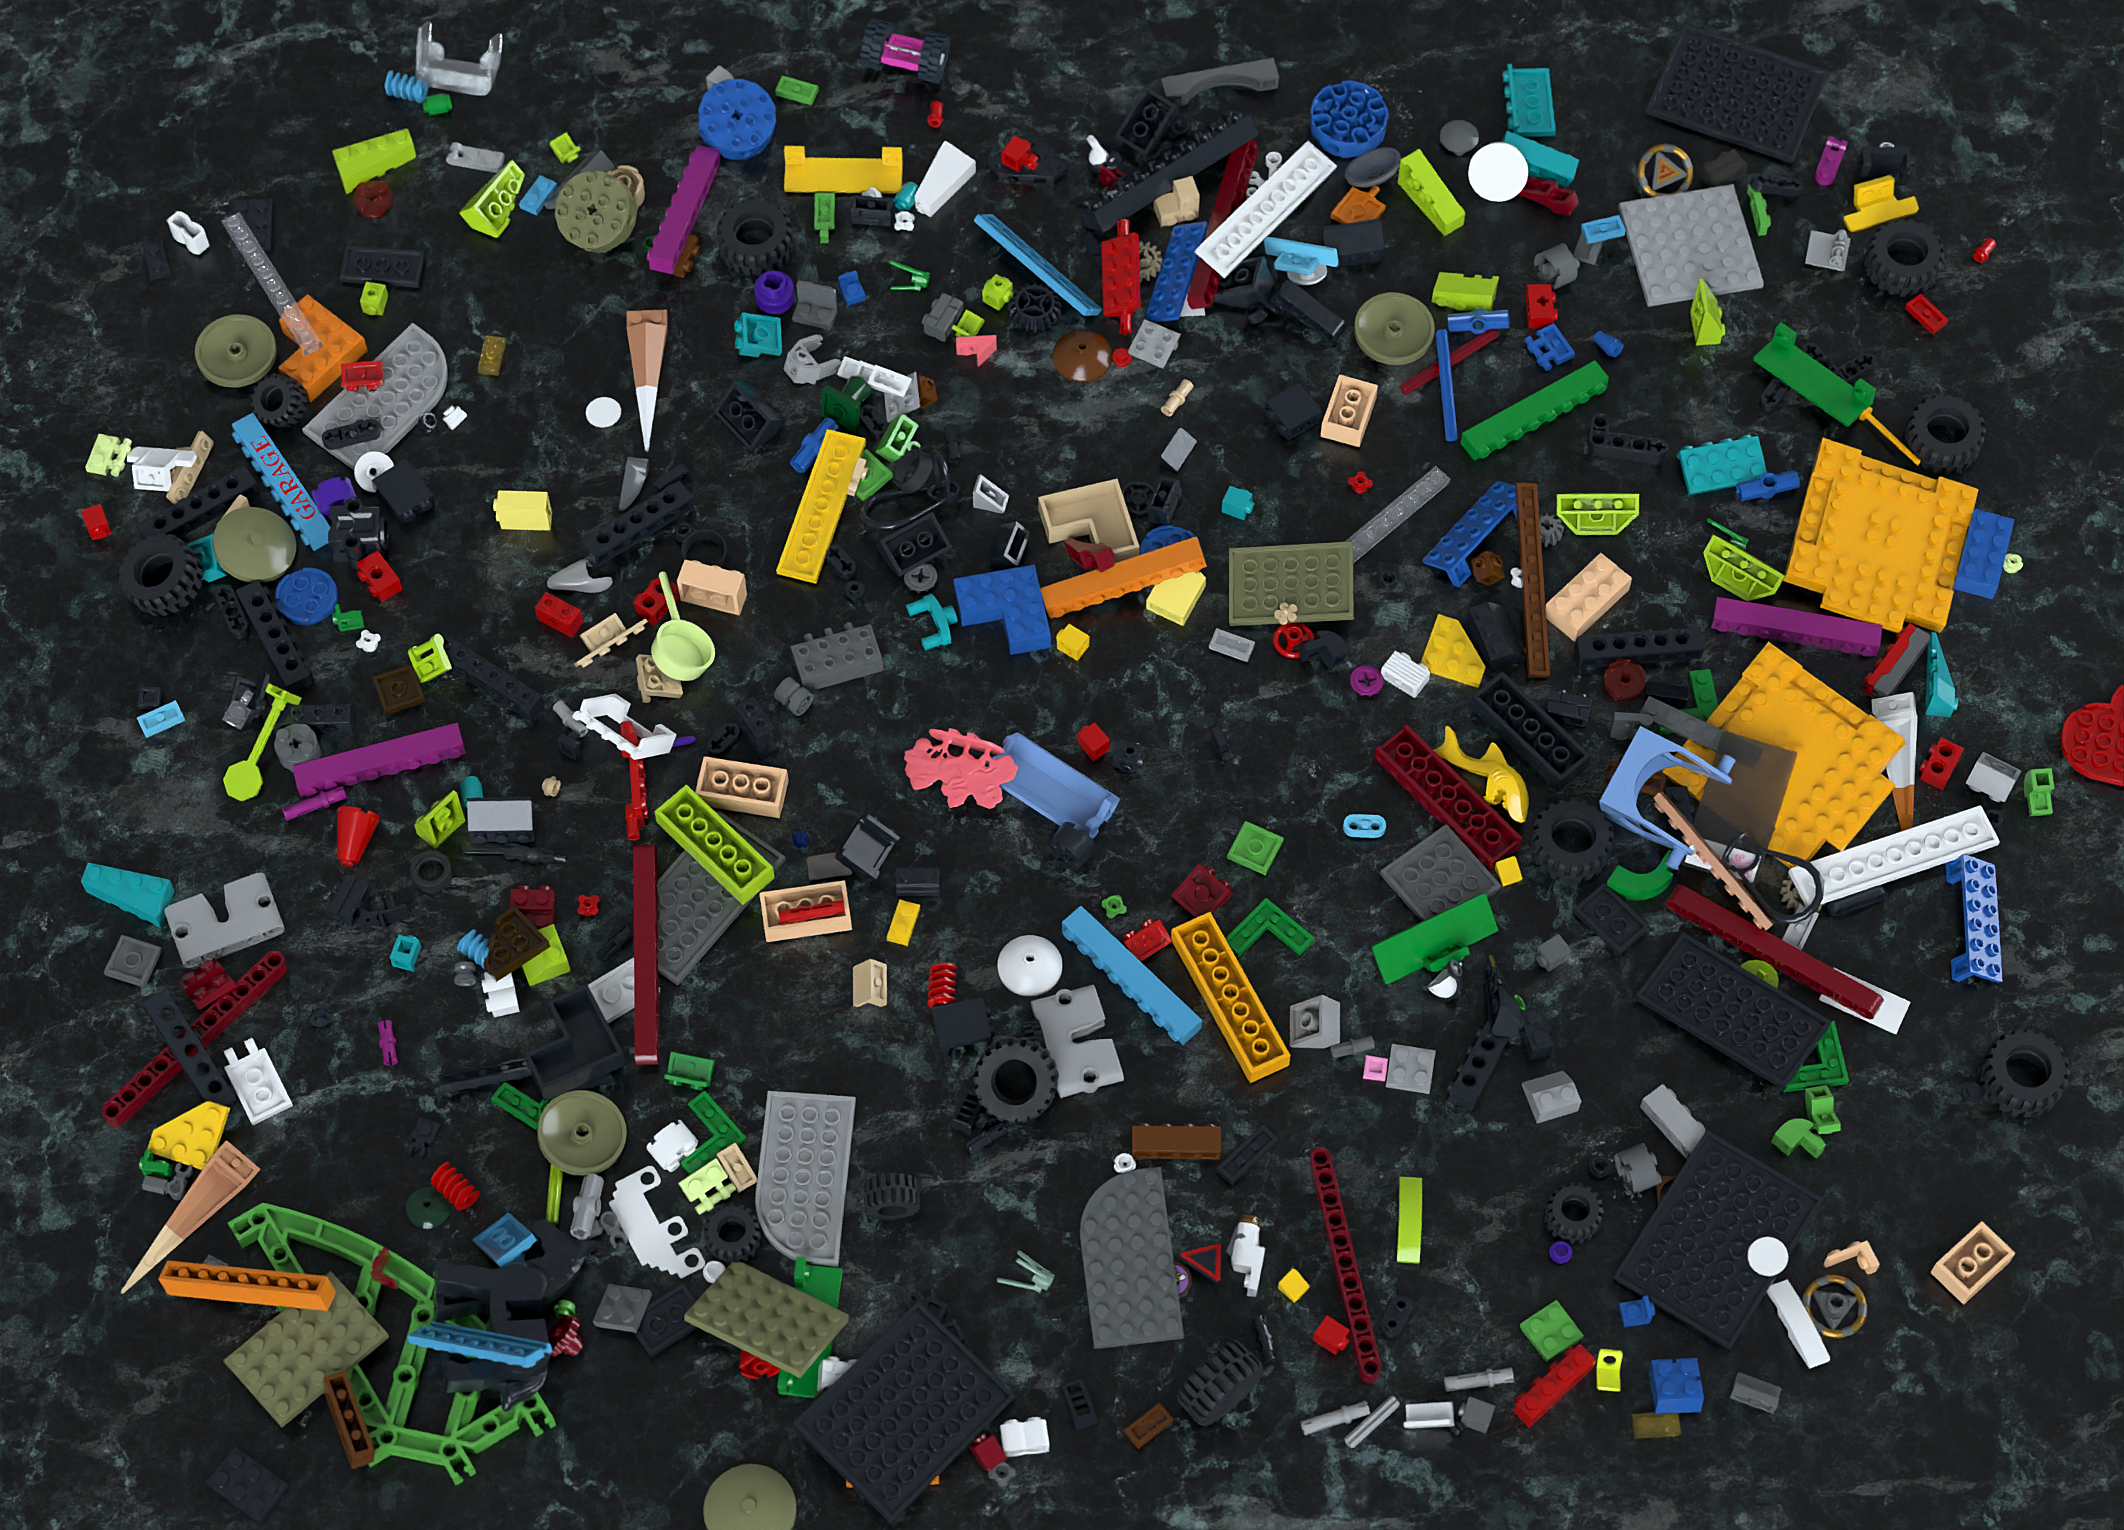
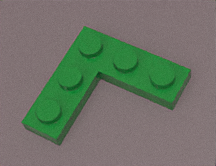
M1711 670L1690 671L1689 679L1696 708L1682 709L1680 711L1706 722L1718 707ZM1657 725L1659 735L1674 733Z
M1267 898L1225 938L1232 952L1237 957H1240L1267 929L1298 955H1301L1314 942V937Z
M1832 1021L1830 1028L1816 1046L1820 1064L1802 1066L1786 1089L1783 1090V1093L1824 1085L1830 1087L1848 1084L1849 1079L1835 1021Z
M506 1082L501 1085L491 1098L493 1103L537 1130L544 1108L554 1099L552 1098L547 1101L543 1099L539 1104Z
M705 1091L687 1105L713 1137L680 1162L689 1175L714 1158L717 1159L716 1154L734 1143L739 1147L747 1141L744 1134Z

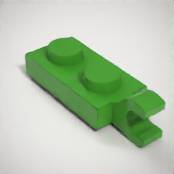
M1749 184L1747 193L1751 199L1750 206L1758 236L1766 235L1767 229L1771 225L1770 216L1766 214V200L1762 199V192L1755 191Z
M815 193L814 226L815 230H820L821 243H829V229L835 228V193Z

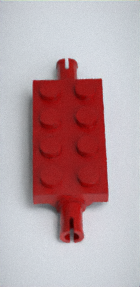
M1124 219L1121 220V223L1117 221L1118 237L1102 242L1104 316L1107 318L1118 316L1120 318V333L1126 335L1128 331L1132 333L1131 317L1134 310L1141 308L1139 235L1135 232L1129 234V221Z
M621 722V737L638 747L641 740H638L636 732H633L632 722ZM621 750L622 756L629 758L632 804L625 805L628 840L640 839V827H645V819L649 818L648 807L646 806V773L643 764L645 758L634 760L631 758L630 753Z

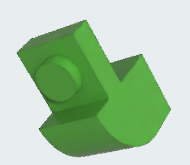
M2052 768L2033 769L2026 773L2024 796L2028 800L2030 816L2051 815L2053 813L2050 792L2054 790Z
M1827 1085L1806 1088L1805 1105L1808 1120L1814 1124L1812 1130L1816 1129L1819 1134L1841 1131V1124L1833 1111V1095Z
M1805 1119L1787 1121L1774 1134L1771 1141L1787 1156L1800 1144L1816 1159L1822 1154L1826 1146L1819 1135L1811 1133L1814 1124Z

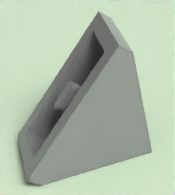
M978 475L973 490V507L1004 513L1009 495L982 475Z

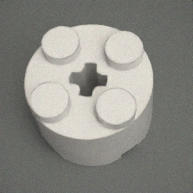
M678 1120V1125L673 1122L662 1129L654 1137L656 1142L653 1145L649 1143L647 1150L664 1170L668 1169L669 1172H673L679 1167V1161L684 1157H688L696 1150L695 1147L698 1140L684 1123Z

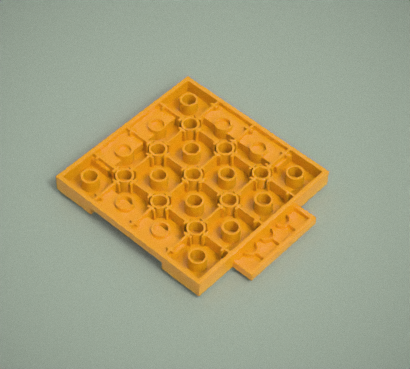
M1823 438L1817 449L1783 581L1823 594L1820 608L1867 623L1882 625V628L1896 633L1902 630L1904 621L1941 633L1946 626L1954 593L1952 591L1978 489L1940 476L1938 480L1865 457L1861 455L1862 450Z
M1768 642L1743 672V677L1706 721V723L1763 749V753L1754 770L1735 762L1728 774L1732 779L1730 785L1689 771L1681 766L1665 768L1662 772L1663 775H1667V778L1678 787L1687 786L1689 795L1741 833L1748 832L1751 839L1760 847L1796 856L1809 862L1825 841L1842 852L1895 788V783L1881 773L1905 745V739L1871 714L1868 715L1804 670L1802 665ZM1689 739L1682 746L1716 769L1723 758V755ZM1679 752L1674 756L1684 762L1699 766ZM1776 858L1784 865H1786L1788 868H1793L1797 866L1787 861Z

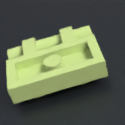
M99 434L85 467L87 472L107 475L108 470L112 469L111 475L118 477L120 471H123L125 467L124 461L131 451L132 441L125 438L123 443L119 445L118 437ZM118 454L117 458L113 460L114 455Z
M716 1158L678 1183L690 1202L699 1198L701 1203L695 1207L699 1215L706 1210L710 1211L713 1209V1205L722 1199L726 1200L736 1190L732 1182L726 1187L721 1183L728 1176ZM715 1186L718 1192L707 1198L705 1192Z

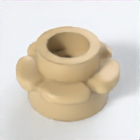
M554 776L545 779L542 784L544 794L546 796H556L561 782L556 780Z

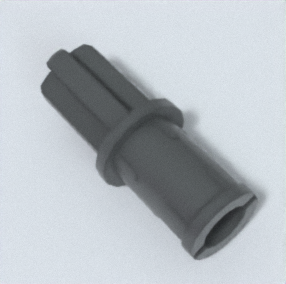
M1372 1036L1357 1040L1349 1039V1042L1330 1047L1333 1058L1350 1054L1355 1056L1358 1052L1375 1049Z

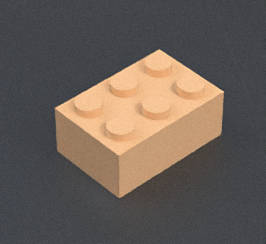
M1339 375L1322 423L1321 437L1360 447L1376 401L1378 385Z
M696 560L684 561L677 579L681 601L740 615L747 596L744 574L736 570H725L716 565H705Z
M1981 1222L1935 1264L1931 1274L1964 1305L2011 1261L2015 1252L1989 1227Z

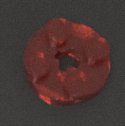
M368 181L360 182L357 185V189L353 194V202L356 210L362 212V215L366 217H379L384 214L385 210L392 207L393 196L386 182ZM373 196L378 197L375 198L373 202L369 199Z
M1626 659L1617 660L1609 665L1603 681L1605 689L1611 694L1613 699L1631 700L1643 693L1646 674L1640 665L1637 664L1636 666ZM1624 676L1630 680L1628 683H1623L1620 681L1621 677Z

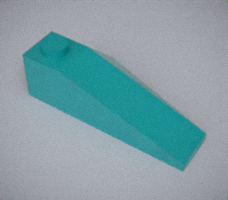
M1931 632V638L1927 646L1925 715L1950 718L1953 710H1957L1958 698H1955V688L1935 632Z

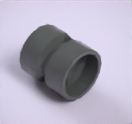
M788 677L777 687L774 698L782 705H787V708L792 713L799 716L809 708L814 695L806 688H801L800 683L795 679Z

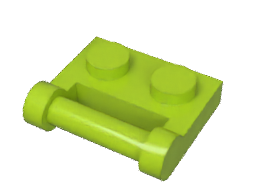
M436 634L424 644L418 647L414 646L408 650L420 684L426 683L452 669L443 647L444 639L440 634ZM433 648V654L421 659L424 652Z

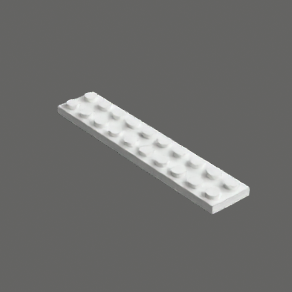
M1307 141L1196 249L1195 253L1225 278L1336 169L1337 165Z
M1980 805L1812 861L1811 863L1820 872L1824 883V895L1821 904L1955 860L1962 854L1970 855L1997 846L2000 841ZM1799 866L1790 868L1789 874L1807 908L1815 897L1816 886L1813 877L1806 869Z

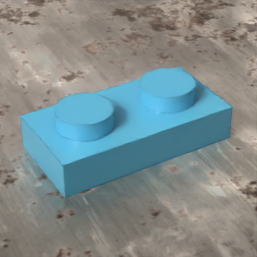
M176 700L137 717L146 738L185 721Z

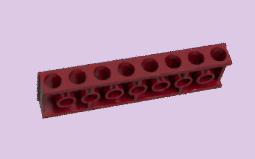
M1407 724L1385 744L1376 748L1374 758L1442 826L1447 824L1489 872L1495 868L1496 862L1507 859L1521 847L1522 837ZM1464 809L1467 810L1466 813H1461ZM1471 809H1474L1478 814L1471 813ZM1461 821L1469 822L1468 826L1462 824Z

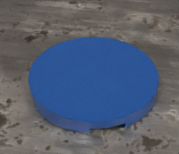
M1173 525L1157 527L1145 536L1140 547V555L1196 536L1189 530L1186 531L1179 527H1173Z
M303 568V570L296 571L290 575L287 574L280 581L275 592V600L279 612L285 619L299 625H311L324 620L333 612L335 604L338 602V590L332 577L325 571L317 568Z

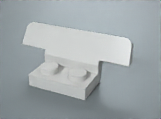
M136 447L127 455V462H135L132 465L135 489L169 491L172 485L170 469H173L175 466L192 467L197 459L194 451Z

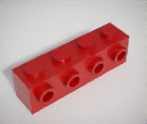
M1581 1344L1575 1349L1573 1347L1569 1348L1563 1355L1564 1359L1559 1364L1554 1362L1548 1368V1374L1544 1378L1538 1377L1532 1383V1389L1528 1393L1523 1391L1515 1399L1516 1405L1513 1412L1529 1428L1594 1368L1596 1359Z

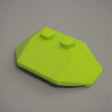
M1557 494V516L1576 535H1617L1639 515V494Z
M1713 535L1703 552L1711 580L1747 602L1775 594L1785 578V575L1770 565L1716 535Z

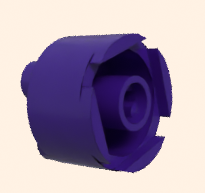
M340 477L328 479L318 485L319 489L316 492L314 489L312 491V497L319 514H322L328 523H332L329 516L330 506L344 505L348 498L357 497L349 478H345L346 481L340 480Z

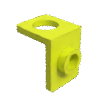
M1599 1350L1596 1368L1598 1389L1620 1391L1622 1351ZM1614 1356L1616 1361L1609 1364L1605 1363L1603 1358Z

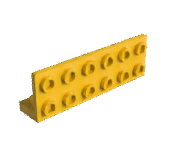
M785 146V192L862 193L869 191L870 187H874L880 193L897 194L902 187V148L882 147V159L805 158L804 146Z

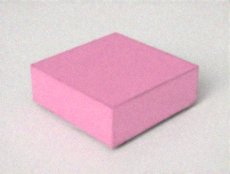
M1366 1055L1363 1078L1385 1081L1388 1058Z

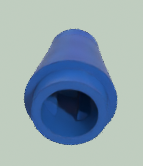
M1598 331L1593 338L1608 356H1618L1624 346L1620 339L1602 331Z

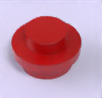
M1118 348L1113 352L1112 360L1118 367H1126L1131 363L1132 355L1128 354V349Z

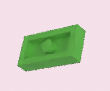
M785 76L781 77L775 90L777 96L809 105L813 104L819 91L817 85Z

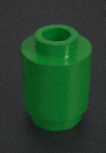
M442 93L427 96L425 101H422L424 113L428 112L429 116L447 113L448 110H452L449 94L444 95Z

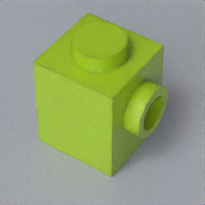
M366 282L360 299L363 313L383 315L388 299L386 285Z

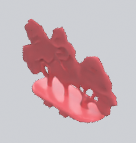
M949 728L948 732L937 729L929 730L930 735L942 741V744L933 747L927 738H920L916 741L913 749L904 752V760L907 762L905 771L910 778L913 789L927 788L938 779L942 780L941 791L948 797L947 803L949 808L963 804L967 796L971 794L976 799L978 805L988 809L995 807L997 803L1003 800L1002 789L999 785L1013 780L1018 769L1010 755H1005L999 759L991 758L990 753L995 755L1005 753L1001 747L981 740L976 734L967 733V736H963L957 730ZM949 744L964 747L962 755L958 757L951 756L947 749ZM929 748L932 749L930 753H927ZM941 749L943 750L938 757H936V758H932V757H931V755H932L936 750H937L938 752H940ZM969 749H974L985 753L979 759H975L968 751ZM945 752L947 753L946 758L943 757V754ZM986 760L989 761L988 767L985 766Z

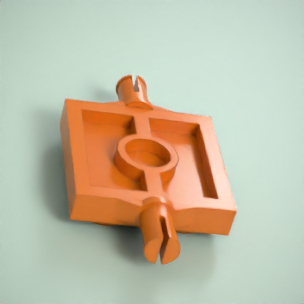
M1373 186L1368 193L1352 187L1333 210L1331 218L1341 224L1378 219L1386 206L1375 198L1376 194L1380 191L1379 187Z

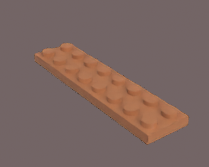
M1662 791L1653 797L1656 801L1654 806L1661 813L1666 812L1670 817L1668 822L1675 830L1679 828L1683 832L1682 838L1689 846H1695L1698 850L1696 855L1703 863L1707 861L1712 866L1710 871L1717 879L1722 878L1726 883L1724 887L1730 895L1736 894L1740 899L1738 904L1746 913L1750 911L1753 914V922L1760 929L1763 927L1765 930L1770 928L1775 923L1773 919L1769 918L1761 910L1754 897L1728 867L1723 866L1720 857L1667 795Z

